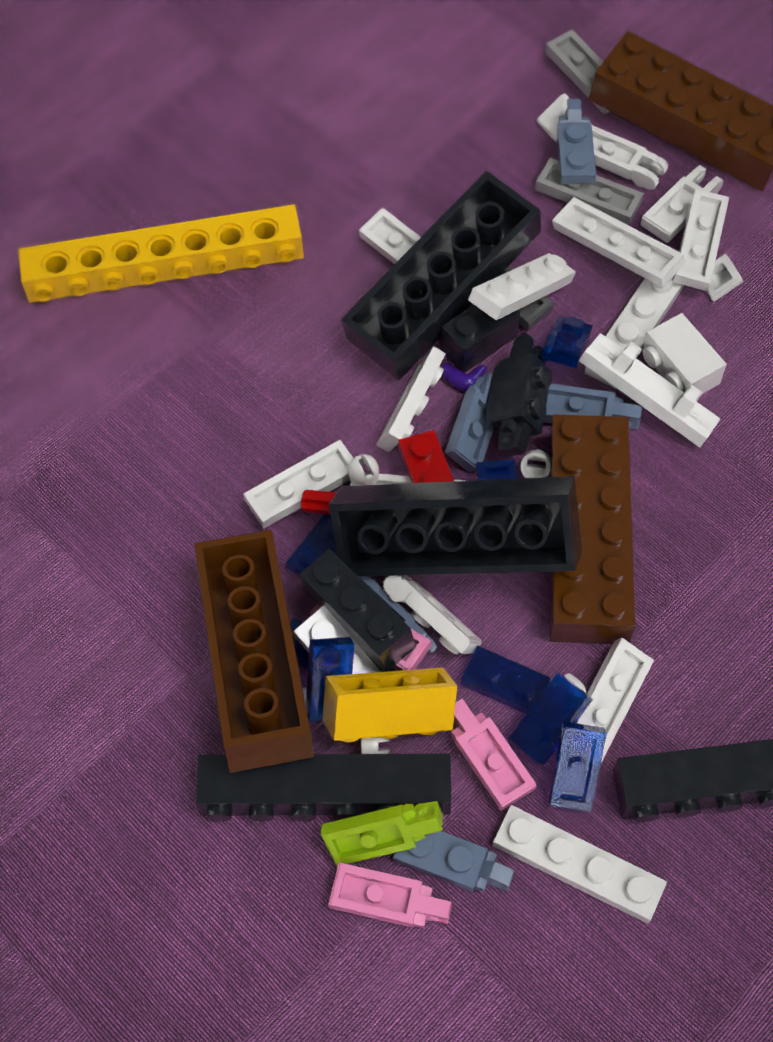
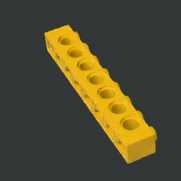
M295 204L18 248L21 282L29 303L47 302L52 299L69 296H83L88 293L106 290L114 291L143 284L151 285L156 282L187 279L204 274H219L229 270L255 268L260 265L278 262L286 263L304 258L302 235Z

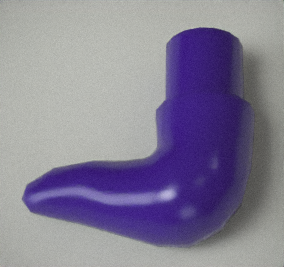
M446 363L441 367L444 369L441 377L449 381V384L466 392L470 385L475 384L477 376H484L487 366H479L470 374H466Z

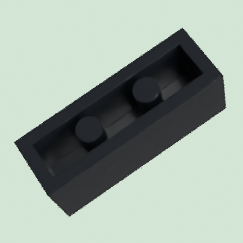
M330 548L299 574L307 594L320 607L324 605L360 648L384 672L390 671L416 647L411 628Z

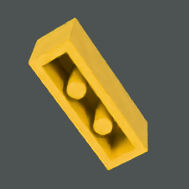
M443 667L326 676L322 721L333 740L343 742H355L359 738L370 737L392 739L399 735L415 733L433 735L438 731L453 730L457 685Z

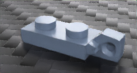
M567 99L566 117H559L557 126L560 183H595L596 168L592 122H590V117H582L581 99Z
M492 373L481 377L477 376L475 384L470 385L467 389L445 450L447 456L469 473L479 471L495 427L485 417L493 377Z
M551 383L544 422L551 423L553 414L629 417V429L638 430L642 406L623 403L624 399L615 397L616 392Z
M443 831L427 834L424 839L416 842V848L396 852L393 856V862L470 892H473L474 889L484 892L487 884L507 892L514 876V869L495 862L497 854L487 851L488 848Z

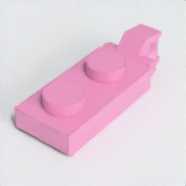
M463 698L457 701L453 722L456 729L451 731V735L466 761L500 811L535 790L537 785L490 717L486 718L483 713L474 716Z
M339 863L328 906L330 909L411 928L413 926L424 928L426 920L448 924L452 902L431 897L433 888L424 886L422 881Z

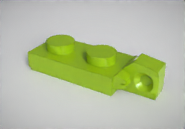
M438 801L419 803L415 807L413 804L398 805L322 824L321 836L337 866L339 863L350 864L416 848V842L424 839L425 835L443 830V813Z

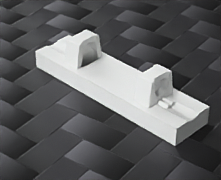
M600 333L586 349L579 361L700 448L720 420L718 416L697 402L703 392L692 384L685 393L636 359L642 350L636 344L629 341L626 347L622 349Z

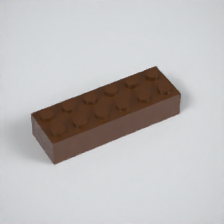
M627 30L595 72L588 100L763 192L773 178V105Z
M553 414L549 434V457L551 459L549 477L575 476L582 553L576 571L549 572L550 642L613 644L615 640L623 638L630 643L635 629L629 417Z
M272 530L194 543L223 744L230 773L314 757L309 721Z

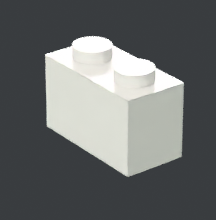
M683 313L646 333L642 349L646 363L651 368H655L664 379L685 393L691 384L703 393L720 384L727 364Z

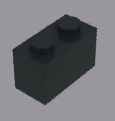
M473 304L441 326L440 350L446 353L445 356L458 369L466 373L518 336L520 311L516 310L495 320Z

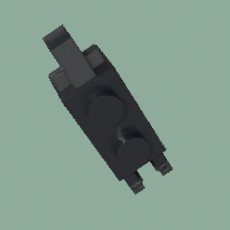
M522 333V335L516 337L512 344L510 358L502 359L494 367L485 417L499 430L498 451L505 457L525 454L530 436L542 433L544 417L547 413L546 404L549 386L552 383V371L546 366L545 358L547 353L539 345L537 347L534 346L535 341L527 333Z

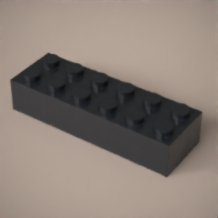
M486 170L341 319L346 338L397 380H400L441 337V326L473 304L468 300L472 289L500 276L541 233V210Z
M575 476L342 486L329 503L337 555L357 576L576 571L582 553Z

